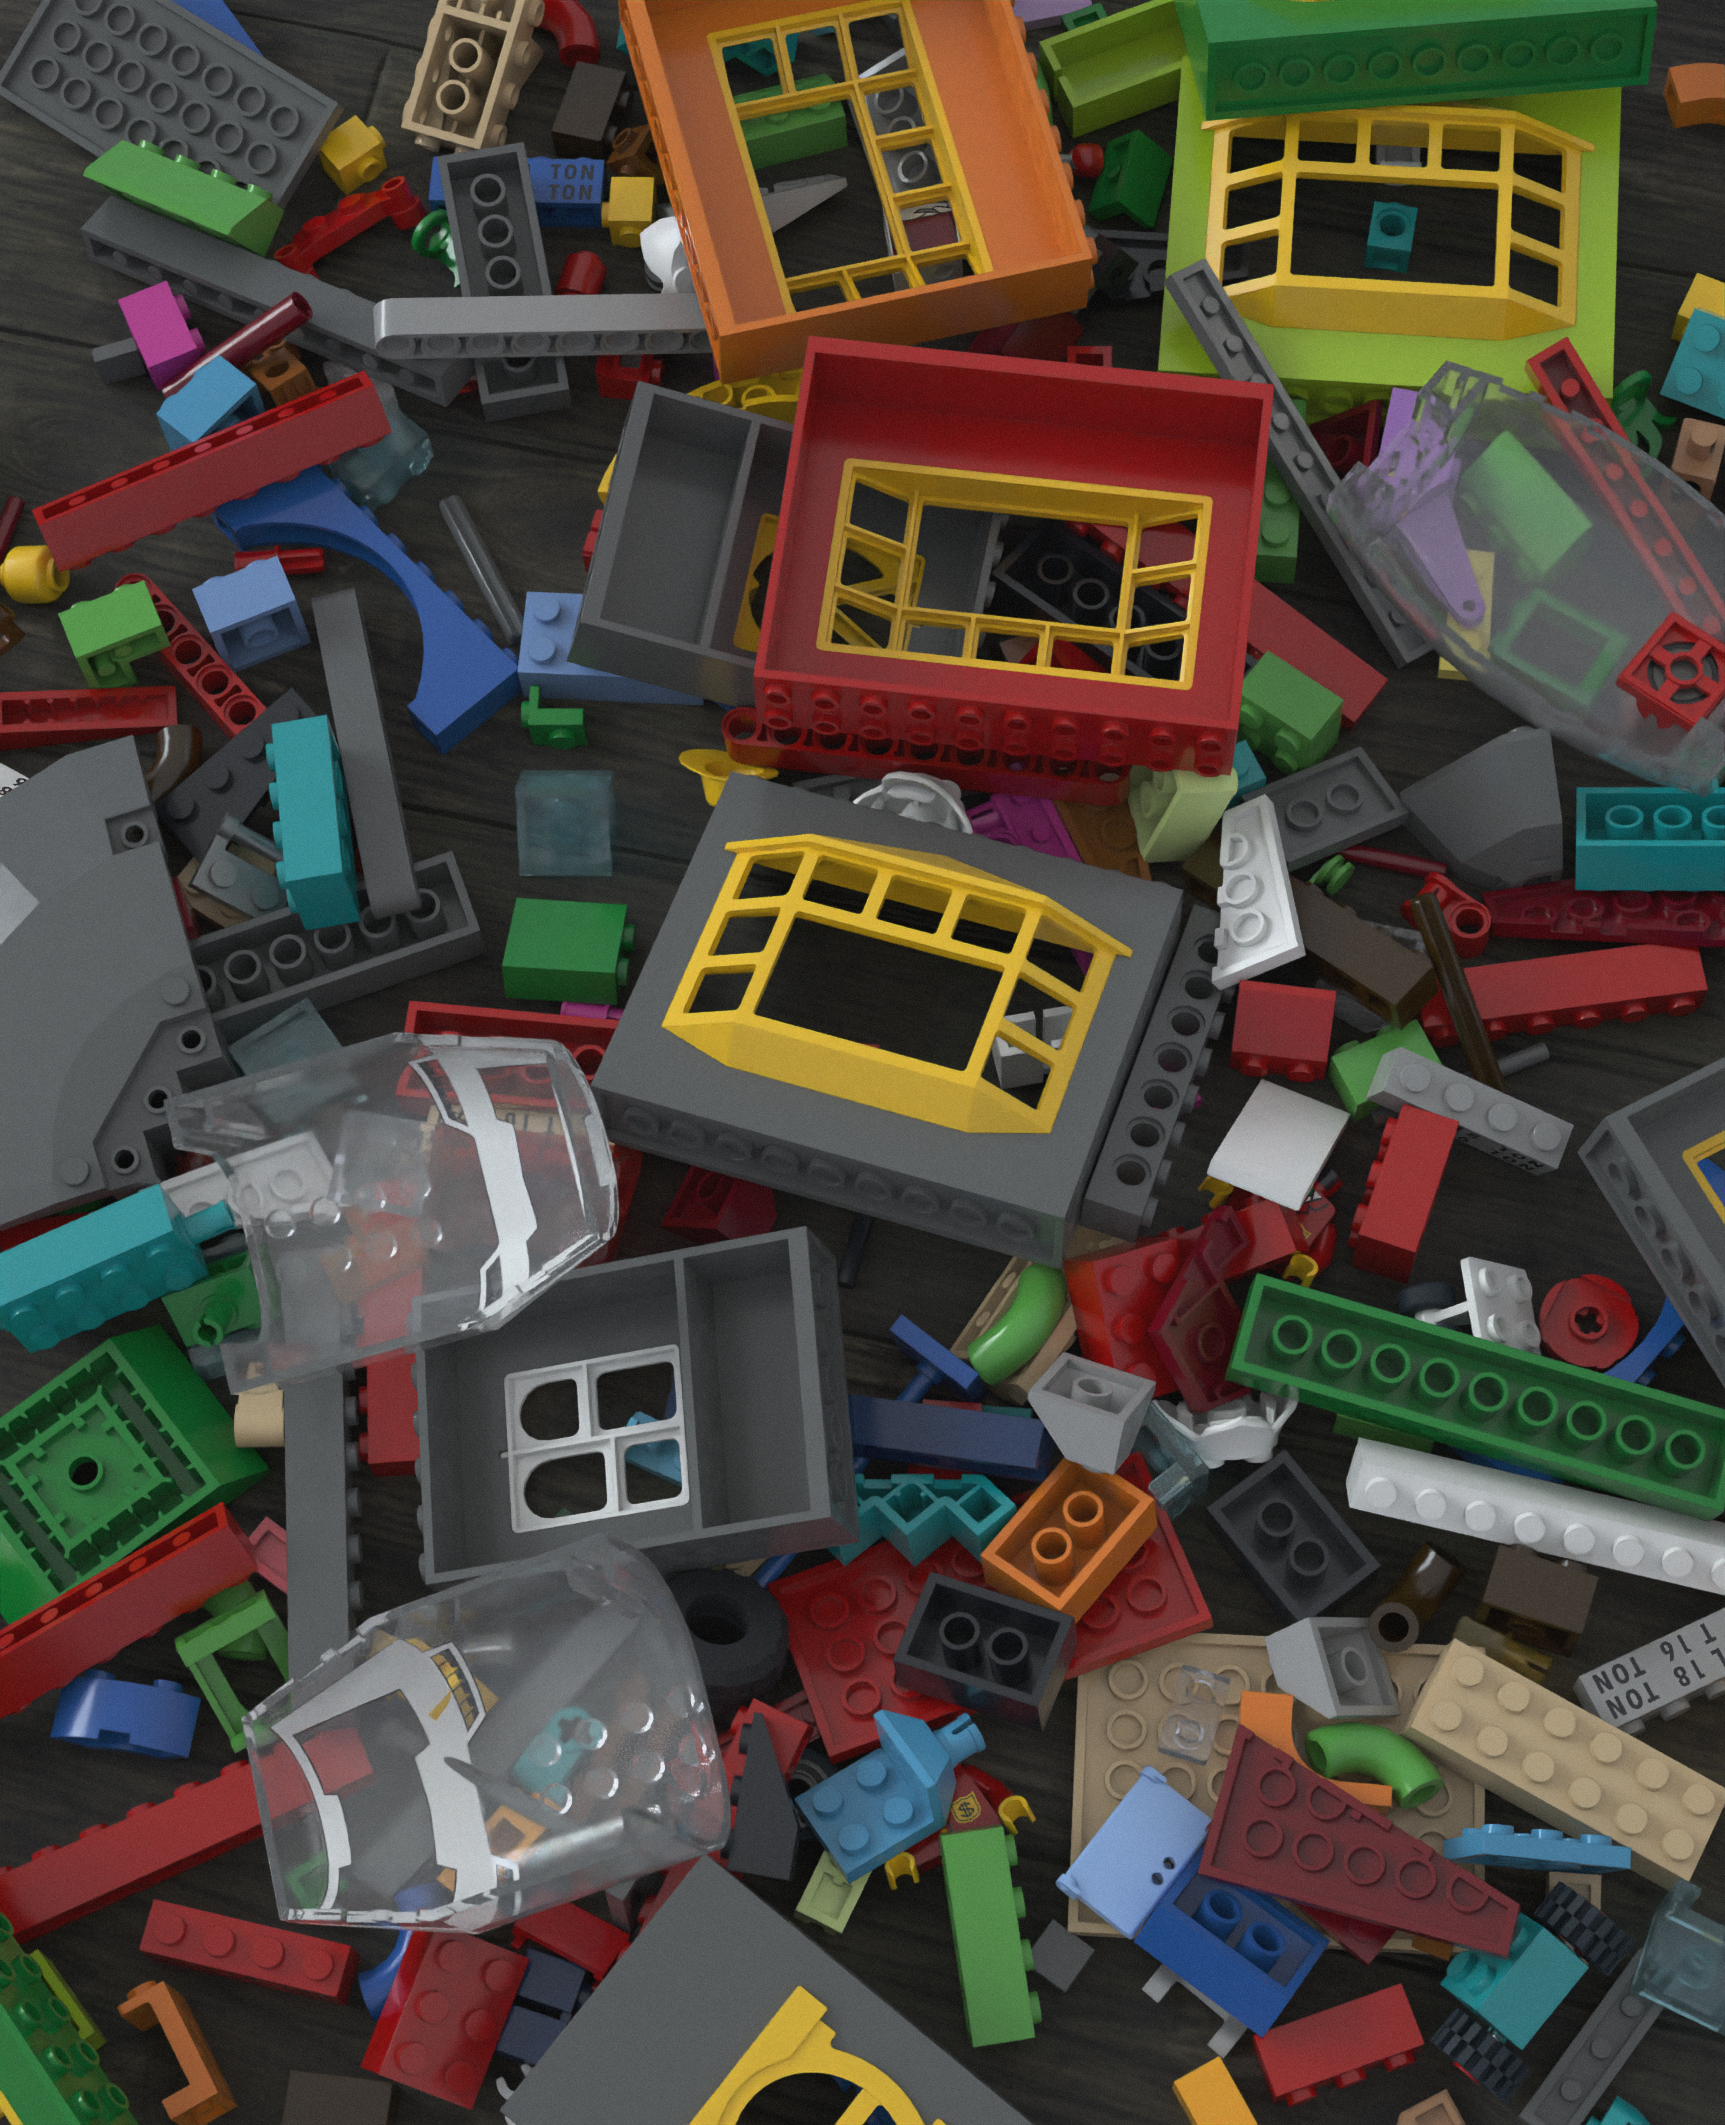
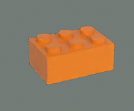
M1064 1457L980 1554L985 1582L1003 1595L1073 1616L1076 1624L1158 1527L1155 1500L1116 1473L1111 1475L1108 1473L1090 1472L1083 1468L1081 1464L1067 1460Z

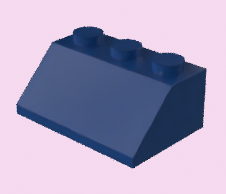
M1202 1846L1158 1904L1134 1942L1263 2038L1330 1943V1940L1269 1895L1200 1877L1198 1870L1204 1852V1847Z

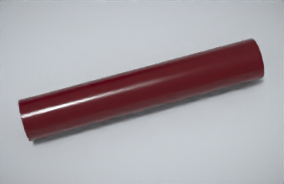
M293 292L165 382L162 385L165 398L167 399L169 396L177 394L192 380L194 373L201 366L209 364L218 354L238 370L312 319L313 312L308 301L298 292Z

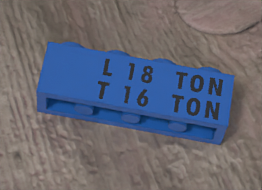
M433 156L428 199L431 213L440 209L447 210L437 156ZM544 156L527 158L539 227L603 228L601 219L602 202H607L609 188L605 160H594L588 157L577 159H551Z

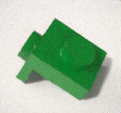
M530 686L529 701H522L521 724L523 729H529L533 745H550L556 749H571L575 745H588V725L584 708H544L540 686Z

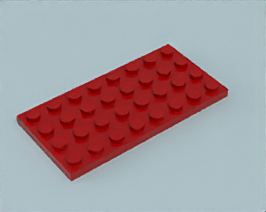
M1140 1451L1130 1454L1115 1473L1155 1500L1158 1527L1075 1624L1078 1645L1063 1681L1213 1627L1212 1616ZM1038 1487L1009 1497L1016 1505L1017 1512ZM953 1536L916 1566L912 1565L889 1541L867 1548L846 1566L838 1559L767 1584L770 1594L777 1599L781 1609L787 1616L790 1637L789 1649L831 1765L881 1747L873 1714L882 1709L924 1720L930 1729L955 1721L963 1713L968 1715L977 1713V1711L900 1687L893 1663V1658L930 1572L1000 1593L985 1582L982 1564Z

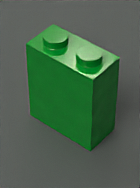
M516 898L502 963L505 997L617 1005L621 986L628 987L630 981L631 963L630 958H626L627 952H635L637 941L636 924H629L628 905Z

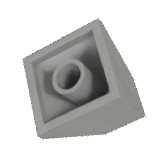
M1063 1352L1029 1390L1028 1401L1065 1459L1081 1464L1083 1468L1090 1472L1114 1475L1130 1455L1154 1394L1156 1382Z
M1307 1617L1264 1638L1269 1654L1270 1668L1274 1673L1277 1686L1328 1719L1395 1718L1401 1715L1383 1651L1372 1641L1368 1631L1370 1618Z

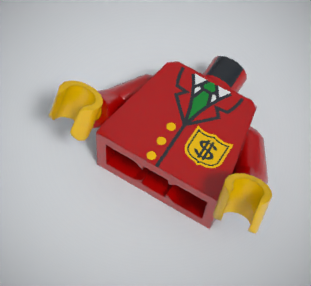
M1324 1165L1300 1210H1295L1310 1252L1296 1254L1290 1260L1271 1267L1284 1281L1290 1282L1297 1276L1303 1281L1301 1286L1309 1288L1313 1279L1332 1263L1338 1238V1231L1334 1225L1337 1210L1328 1199L1343 1186V1183L1339 1176L1326 1165ZM1209 1174L1198 1187L1200 1192L1202 1190H1209L1215 1194L1209 1202V1206L1212 1209L1221 1206L1225 1200H1230L1225 1206H1232L1234 1212L1246 1208L1244 1204L1245 1199L1256 1195L1211 1177Z
M958 1763L953 1768L956 1787L946 1826L885 1862V1871L890 1888L892 1890L897 1889L895 1880L900 1875L909 1874L913 1876L914 1884L919 1882V1875L942 1864L937 1833L993 1824L1003 1826L1004 1823L1009 1834H1013V1836L1018 1834L1013 1824L1018 1817L1026 1816L1032 1823L1036 1820L1026 1799L1022 1796L1014 1795L1003 1782L977 1766H962Z

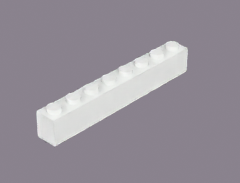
M1361 1437L1358 1438L1346 1478L1350 1508L1508 1545L1521 1544L1538 1552L1725 1595V1523L1715 1520L1708 1522L1651 1505Z

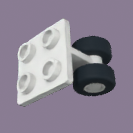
M1467 1257L1460 1261L1467 1298L1466 1302L1458 1304L1454 1286L1445 1282L1416 1284L1403 1289L1397 1295L1400 1315L1463 1333L1462 1329L1458 1325L1471 1324L1472 1333L1475 1337L1541 1356L1539 1346L1541 1335L1535 1323L1531 1301L1532 1286L1524 1269Z

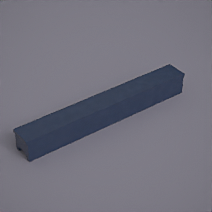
M674 1371L672 1373L673 1383L664 1415L666 1420L672 1418L677 1410ZM848 1394L853 1457L1043 1483L1048 1477L1055 1441L1040 1419Z

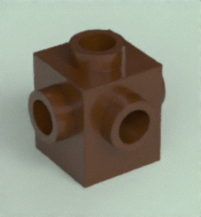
M649 123L633 129L626 128L621 131L612 143L614 150L606 165L617 174V177H654L656 188L664 184L665 180Z

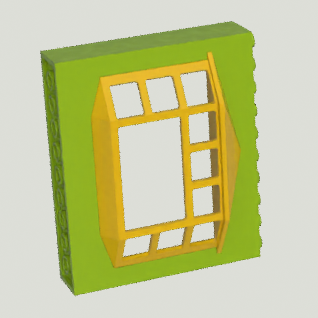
M1182 55L1165 280L1171 274L1202 259H1206L1222 285L1226 247L1279 236L1277 269L1273 275L1224 286L1223 288L1291 399L1306 400L1305 423L1308 427H1310V424L1378 399L1383 402L1380 432H1384L1393 387L1420 392L1454 436L1496 439L1505 429L1512 426L1524 441L1568 443L1524 368L1528 359L1567 336L1609 407H1611L1614 370L1621 87L1206 121L1189 56ZM1233 137L1285 140L1284 157L1282 160L1230 173ZM1298 141L1356 144L1355 162L1336 163L1299 160ZM1370 145L1428 148L1427 166L1373 165L1369 162ZM1442 149L1500 152L1499 171L1444 169L1441 166ZM1514 153L1562 156L1561 192L1516 174L1513 170ZM1282 179L1279 216L1226 230L1229 191ZM1296 179L1498 190L1494 285L1476 286L1293 275L1290 272ZM1512 193L1560 210L1559 249L1512 230ZM1510 250L1558 267L1557 306L1510 288ZM1164 285L1158 372L1222 379Z

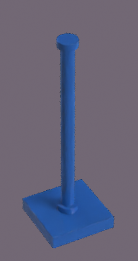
M900 1315L889 1330L899 1350L917 1364L915 1369L918 1373L896 1400L919 1403L932 1385L938 1387L942 1383L965 1402L981 1403L987 1392L979 1374L905 1316ZM853 1457L855 1474H862L873 1459ZM797 1553L769 1557L752 1579L761 1584V1587L765 1590H768L767 1584L776 1581Z

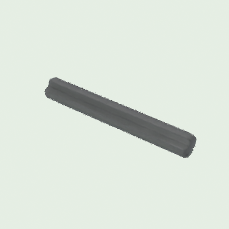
M456 494L442 499L439 503L440 512L507 642L511 645L519 644L522 638L524 618L461 497Z

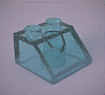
M522 770L515 787L519 876H611L615 830L614 771Z

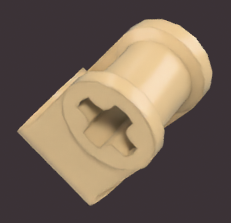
M255 1355L248 1359L242 1367L239 1399L234 1414V1438L237 1448L285 1447L284 1364L280 1358L274 1355Z

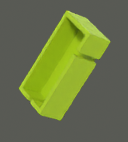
M1152 0L1039 42V64L1044 70L1049 93L1054 102L1058 101V111L1072 138L1179 99L1182 55L1188 56L1174 0Z

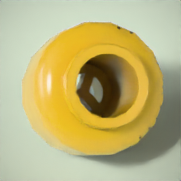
M47 545L14 547L0 566L1 585L6 589L10 598L20 604L55 602L62 595V592L67 589L70 581V570L59 572Z

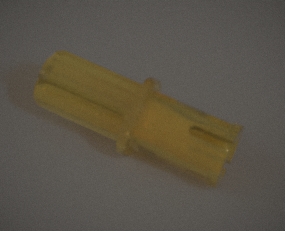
M1463 1616L1458 1621L1452 1634L1451 1640L1456 1638L1468 1646L1485 1647L1486 1656L1540 1686L1547 1675L1529 1667V1662L1550 1671L1554 1660L1553 1657L1546 1656L1514 1640L1513 1633L1508 1632L1507 1635H1504L1482 1623L1474 1621V1619L1468 1616Z

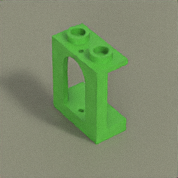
M263 1589L174 1639L178 1654L186 1668L189 1666L230 1738L231 1746L235 1753L244 1748L248 1751H254L269 1743L274 1738V1731L266 1723L289 1707L288 1631ZM254 1629H257L286 1683V1692L282 1702L273 1710L264 1713L250 1711L239 1702L212 1654Z

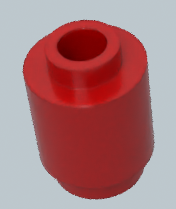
M579 251L578 253L568 255L554 295H600L608 272L600 257L589 251Z

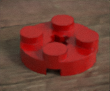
M1595 1274L1581 1275L1580 1278L1570 1279L1566 1282L1564 1280L1556 1284L1546 1295L1538 1316V1326L1541 1335L1540 1345L1554 1360L1602 1374L1626 1358L1634 1345L1639 1330L1638 1316L1635 1315V1310L1631 1305V1298L1626 1290L1613 1280ZM1588 1313L1594 1314L1597 1317L1595 1324L1602 1329L1598 1333L1591 1331L1589 1334H1585L1580 1331V1325L1575 1322V1317L1585 1318Z

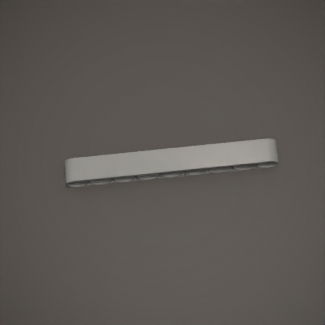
M696 293L391 298L378 302L373 309L375 348L379 355L388 359L713 353Z

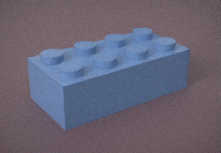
M527 592L518 663V676L524 697H530V686H540L543 698L704 706V698L566 662L583 594Z

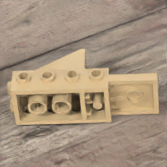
M439 0L435 15L428 27L427 42L422 58L417 64L414 85L410 98L405 104L401 128L415 138L414 144L432 152H439L440 146L455 150V154L505 144L507 137L505 122L509 109L513 110L515 108L520 89L543 56L544 50L531 37L534 27H538L542 22L545 11L544 1Z

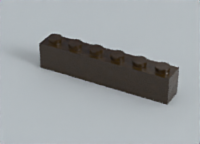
M1217 829L1181 866L1188 893L1221 913V908L1217 905L1218 887L1223 885L1224 869L1220 865L1222 831ZM1288 872L1306 953L1305 956L1293 961L1402 1031L1439 992L1433 962L1423 952L1416 949L1410 951L1399 944L1395 937L1385 928L1380 926L1374 928L1361 920L1358 913L1347 904L1341 903L1337 905L1329 900L1314 883L1310 881L1303 883Z

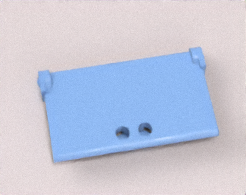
M1147 1765L1139 1773L1140 1778L1065 1874H1061L1056 1881L1057 1887L1075 1901L1078 1898L1130 1940L1206 1842L1208 1833L1205 1831V1828L1212 1821L1211 1818L1166 1784V1777L1153 1767ZM1164 1860H1170V1861L1173 1863V1869H1172V1866H1171V1864H1170L1169 1862H1163V1861H1164Z

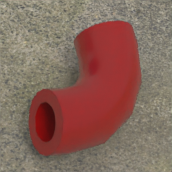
M542 0L545 4L544 16L540 25L534 28L543 29L553 34L557 40L558 58L561 63L575 68L577 61L593 65L597 64L600 60V41L595 21L578 0Z

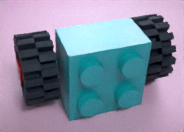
M1560 1881L1533 1913L1537 1920L1547 1929L1520 1912L1508 1960L1472 1950L1462 1951L1450 1962L1447 1968V1976L1440 1983L1441 1986L1482 2022L1488 2025L1489 2028L1485 2031L1468 2015L1456 2008L1430 2041L1451 2059L1460 2071L1477 2085L1483 2086L1503 2104H1506L1532 2071L1501 2043L1505 2044L1508 2040L1523 2050L1589 1968L1576 1955L1608 1977L1635 1944L1602 1911L1583 1896L1577 1894L1571 1887Z

